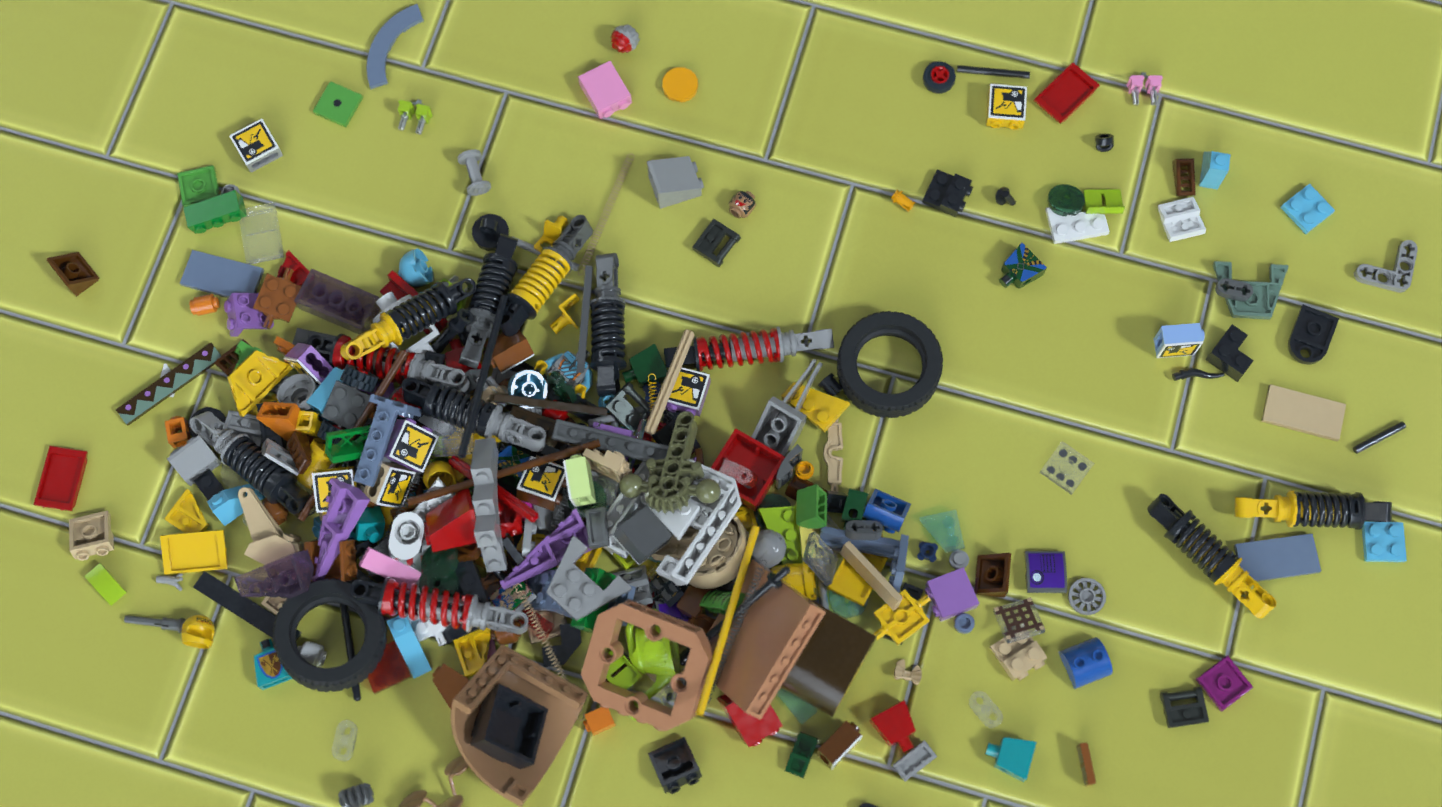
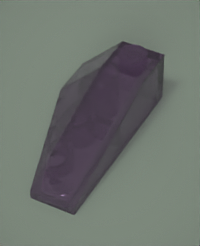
M304 550L280 558L234 579L241 597L292 598L309 590L314 566L308 550Z

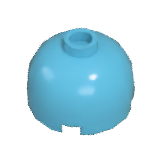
M420 249L411 250L400 259L398 274L409 285L421 287L429 284L434 279L432 267L428 268L426 264L429 260Z
M521 370L515 373L508 383V394L512 396L545 400L548 392L547 383L539 372L533 370Z

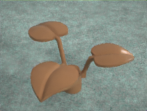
M462 756L457 757L444 770L445 775H449L448 779L453 794L452 797L437 805L428 797H425L427 795L426 790H418L408 795L399 807H420L423 802H428L433 807H461L464 798L462 795L456 794L453 777L460 775L469 767Z

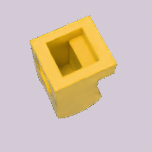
M299 411L295 430L310 437H318L317 433L322 421L317 419L318 414L316 412Z

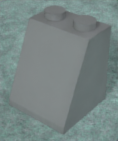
M690 156L647 161L648 178L660 209L702 196L704 185L701 177L698 178L696 175L698 169L695 161H691Z

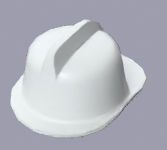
M404 512L394 519L389 538V549L398 559L409 560L415 557L421 548L424 523L417 514Z

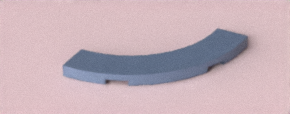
M418 4L412 5L394 15L375 36L367 58V78L370 89L388 84L386 59L396 42V38L402 32L404 33L411 27L424 22Z

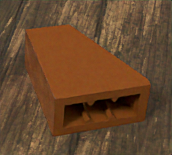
M444 663L441 667L438 666L432 675L434 677L433 683L451 709L453 699L470 680Z

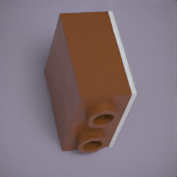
M520 330L510 337L505 336L503 332L498 334L491 366L493 369L497 367L501 374L535 355ZM486 341V342L484 343V348H485V351H483V354H484V355H485V352H486V348H487L488 341Z

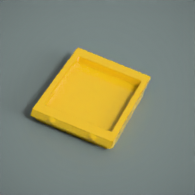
M224 530L175 533L160 536L164 575L228 569Z
M862 553L881 573L888 557ZM844 558L828 586L829 590L861 606H864L873 589Z

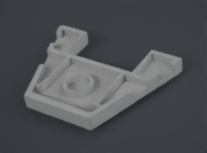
M573 536L546 593L577 621L606 603L612 602L624 593L630 592L632 587L618 575L605 590H602L574 564L588 548Z

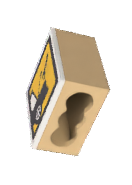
M382 461L374 487L366 485L363 493L371 502L377 505L399 508V505H402L401 502H404L403 499L407 495L406 492H409V486L416 472L399 464Z

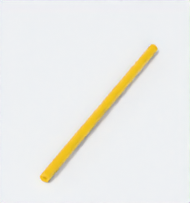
M752 526L697 706L696 714L699 716H704L760 530L757 526Z

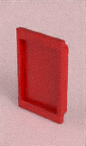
M1072 62L1034 99V102L1061 124L1100 87V84Z
M49 446L33 505L62 511H73L88 461V452Z

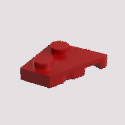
M289 250L286 252L285 261L280 266L277 277L283 278L286 267L294 270L290 281L302 287L314 276Z

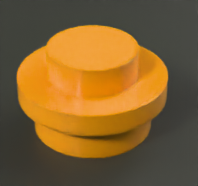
M801 461L795 466V475L801 480H808L814 474V467L808 461Z

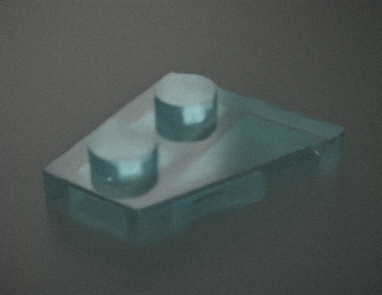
M956 510L919 517L920 522L945 553L965 549Z

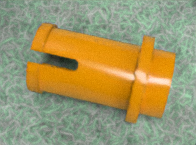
M897 190L891 197L893 203L896 202L906 209L907 212L915 205V202L905 196L902 190Z

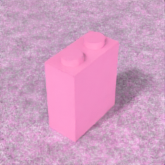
M611 61L578 76L579 85L599 119L607 118L615 111L625 109L632 103L631 94Z

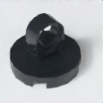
M496 214L481 216L472 227V236L475 243L486 251L496 250L495 247L500 233L509 236L507 222Z

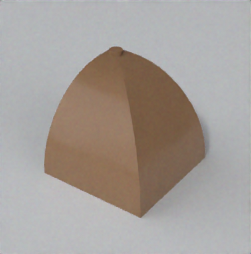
M502 644L453 699L451 727L456 745L465 762L479 779L499 795L522 807L562 748L589 693ZM501 684L548 708L535 763L532 766L518 769L506 762L502 763L470 745L472 741L471 733L483 699L495 685Z

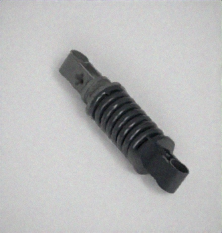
M500 233L495 253H488L483 257V265L477 279L476 291L473 293L468 311L473 315V321L466 325V330L469 334L463 347L459 364L477 369L485 340L490 337L500 296L509 293L513 277L518 269V264L512 259L518 242L516 238Z
M616 253L596 255L597 288L594 289L596 298L590 301L592 311V355L590 368L597 371V392L600 397L615 395L620 390L619 371L627 367L624 360L625 352L623 351L625 349L624 314L626 302L619 298L621 289L618 287L619 260Z

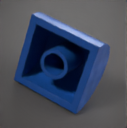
M875 489L866 506L863 518L881 523L884 526V530L888 533L894 534L895 531L899 533L911 504Z
M1097 637L1058 652L1074 689L1110 676L1113 673L1109 655L1103 643Z

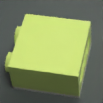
M573 455L570 459L563 460L569 499L573 505L578 507L596 503L591 467L586 457Z

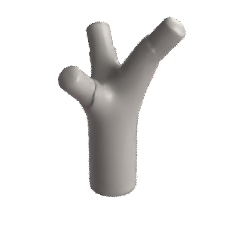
M183 573L174 576H157L156 583L170 584L179 591H182L183 588L177 582L183 580Z

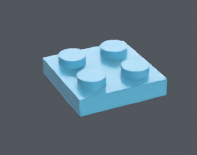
M1308 184L1280 207L1305 234L1314 229L1335 211L1311 184Z
M1364 522L1362 536L1365 562L1407 561L1403 522Z

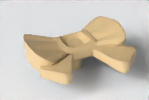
M905 660L898 661L894 670V678L896 680L912 681L915 685H918L922 678L920 667L917 665L912 671H907L905 669Z

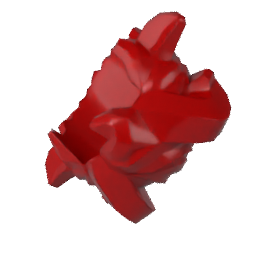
M498 499L502 538H505L506 533L511 537L522 534L524 527L522 523L523 516Z

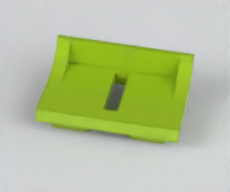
M1121 189L1083 190L1086 214H1123L1125 206L1122 203ZM1101 195H1104L1105 206L1102 205Z
M624 655L610 664L606 677L611 684L626 690L642 678L641 674ZM622 665H627L621 672H619L614 678H612L611 675L615 671H617Z

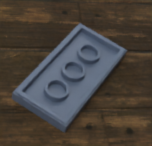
M192 250L180 285L229 298L232 293H256L264 269Z
M1313 533L1234 545L1236 555L1243 559L1239 566L1243 570H1247L1249 575L1257 582L1322 572Z

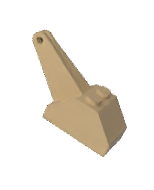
M246 487L241 488L238 492V497L253 541L249 543L244 554L293 581H306L304 542L300 541L301 537L290 533V535L284 533L257 497L254 490Z

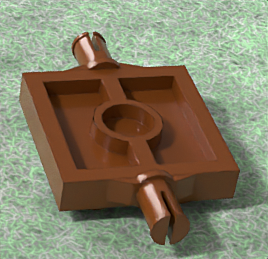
M286 267L283 278L267 273L253 307L254 310L267 316L262 327L266 328L267 326V329H270L274 319L290 323L303 287L290 281L294 270Z

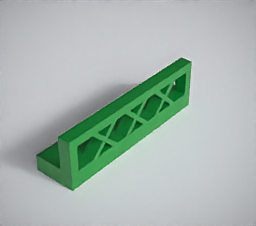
M371 425L326 433L325 453L332 464L360 459ZM354 435H361L356 441H350ZM333 438H342L338 444L332 445Z

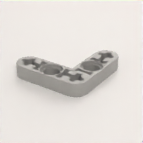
M1411 240L1401 243L1397 250L1393 271L1362 264L1354 272L1355 279L1367 285L1399 293L1405 292L1410 287L1418 250L1416 243ZM1407 246L1409 247L1408 249L1410 250V252L1408 253L1407 257H1404L1407 251L1405 247ZM1400 263H1407L1409 270H1402ZM1362 270L1365 271V277H1363V273H1361ZM1378 275H1385L1387 282H1380ZM1402 276H1404L1402 279V284L1404 285L1400 286V283L1398 281L1401 279Z

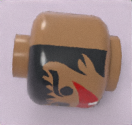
M738 191L729 201V211L736 218H747L756 207L755 196L749 191Z

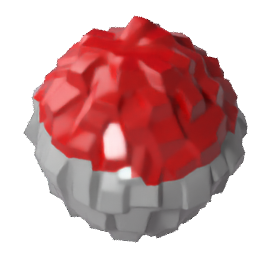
M628 24L617 26L611 33L612 48L616 49L619 53H629L636 49L640 40L638 32H635L636 30Z

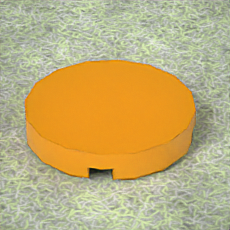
M676 67L665 74L662 80V89L665 96L670 100L686 102L696 95L698 79L690 69Z

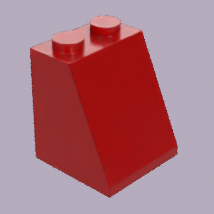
M469 488L463 489L425 514L424 533L426 543L431 545L433 552L477 543L474 534L476 517Z
M725 693L716 698L748 747L759 745L763 738L776 734L779 728L783 726L771 704L760 720L745 713Z

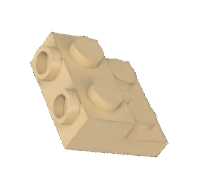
M586 448L583 453L592 470L620 483L622 477L632 473V469L629 468L630 463L618 451L611 452L607 450L603 456L596 449L591 451Z
M108 510L69 520V551L74 559L84 561L89 556L96 554L105 556L108 554V551L114 550V534L111 531V516Z
M1027 630L1015 633V638L1007 640L1004 637L990 646V649L1012 681L1016 678L1019 681L1029 675L1027 671L1032 668L1038 670L1045 665L1044 660L1048 658Z

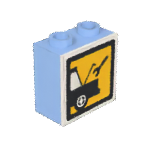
M1200 323L1161 326L1154 337L1156 358L1195 355L1205 338L1204 330L1201 329Z

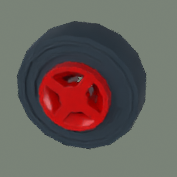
M933 62L924 70V85L933 93H946L955 84V71L946 62Z

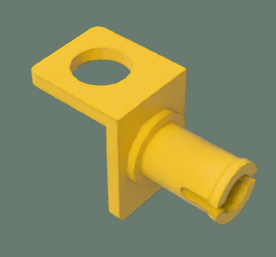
M559 216L554 223L546 220L544 223V234L534 245V249L541 253L543 249L541 248L542 243H549L552 247L553 242L560 237L562 230L568 225L567 218Z
M576 293L558 306L562 311V315L549 324L556 334L568 324H572L576 329L579 328L566 312L580 301Z

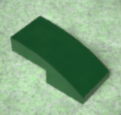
M801 731L799 732L785 768L786 772L804 778L818 738Z

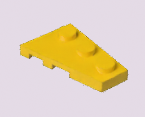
M793 382L790 385V387L781 395L783 400L790 392V390L794 387L796 382ZM802 385L789 403L793 408L796 407L806 386ZM810 388L800 412L805 414L809 421L825 433L850 406V402Z

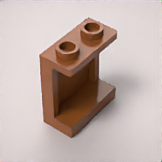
M355 539L340 541V552L324 579L356 580ZM318 540L304 542L306 582H313L311 578L316 574L317 564L314 562L315 557H319L321 547L318 545Z

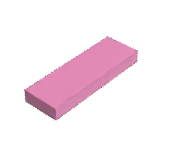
M368 547L359 563L361 567L382 577L395 579L400 585L403 581L407 582V588L410 590L412 584H416L422 574L421 571L371 547Z

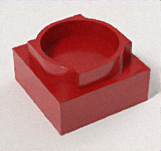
M735 428L711 468L736 479L741 503L756 512L774 483L785 456Z

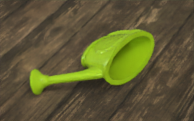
M627 623L625 632L632 665L642 674L656 675L655 683L644 693L648 699H651L671 682L674 675L680 672L678 643L665 637L659 641H651L647 638L645 629L642 628L635 629L634 638V625ZM655 625L656 631L661 633L659 626ZM634 701V702H633L634 705H635L636 707H639V706H638V703H637L636 701Z

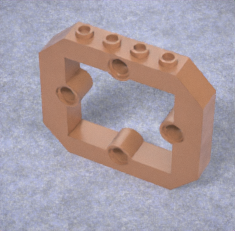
M627 600L597 616L581 677L593 701L598 702L601 707L617 710L620 715H629L634 717L637 722L653 725L659 731H667L691 720L697 715V706L714 651L702 628L635 601ZM623 621L645 629V634L651 641H659L665 637L691 648L685 669L674 675L671 679V688L677 693L673 709L648 699L647 695L643 692L633 693L606 682L610 664L621 658L624 653L623 645L617 641ZM655 625L659 626L661 633L656 631ZM608 648L613 651V656L609 654ZM681 678L685 679L687 685L682 684ZM633 700H635L638 703L639 707H636L634 705Z

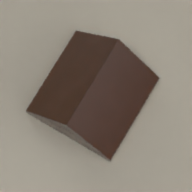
M79 252L49 257L46 260L76 297L100 279Z
M1011 553L977 556L974 589L976 595L1005 598L1009 589Z

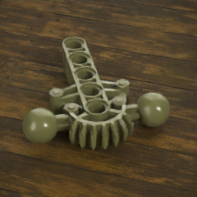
M684 411L677 416L666 459L654 460L651 458L646 461L650 475L648 481H643L639 475L634 473L622 477L620 491L625 497L636 498L644 492L646 493L644 497L646 503L658 513L663 511L665 514L668 511L674 514L675 510L682 511L683 506L688 507L690 496H697L705 504L714 503L718 500L721 488L715 480L703 479L698 485L692 484L694 480L704 477V471L700 462H690L698 431L694 415L691 412Z

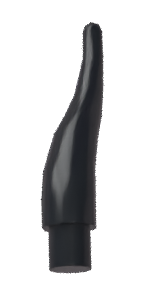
M1192 368L1179 370V372L1172 374L1174 381L1189 377L1214 379L1225 376V373L1212 374Z

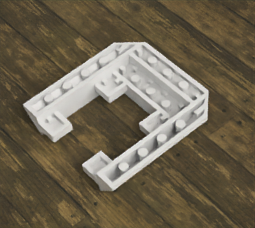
M643 461L634 474L639 475L643 481H648L650 475L646 462ZM703 464L701 466L704 471V477L694 480L692 484L698 485L703 479H713L719 484L721 493L718 500L710 504L702 503L697 496H690L688 500L700 507L699 513L690 525L699 530V533L680 561L666 555L656 569L658 575L674 582L676 586L689 583L742 504L736 480ZM644 492L636 498H628L620 493L607 511L610 546L603 548L612 555L615 553L625 559L629 555L613 537V534L617 530L616 525L624 518L628 520L631 518L630 514L637 508L641 510L645 507L640 501Z

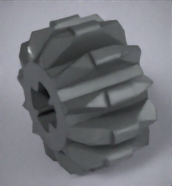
M367 783L344 789L338 793L339 804L341 807H364L374 801L373 789Z

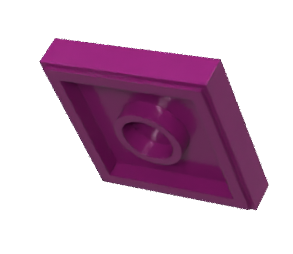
M1228 655L1195 679L1221 712L1253 688Z

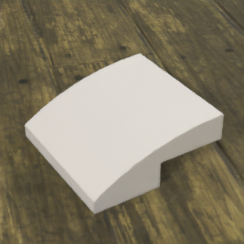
M1194 197L1158 205L1160 218L1169 242L1206 233V227L1199 215L1200 209Z

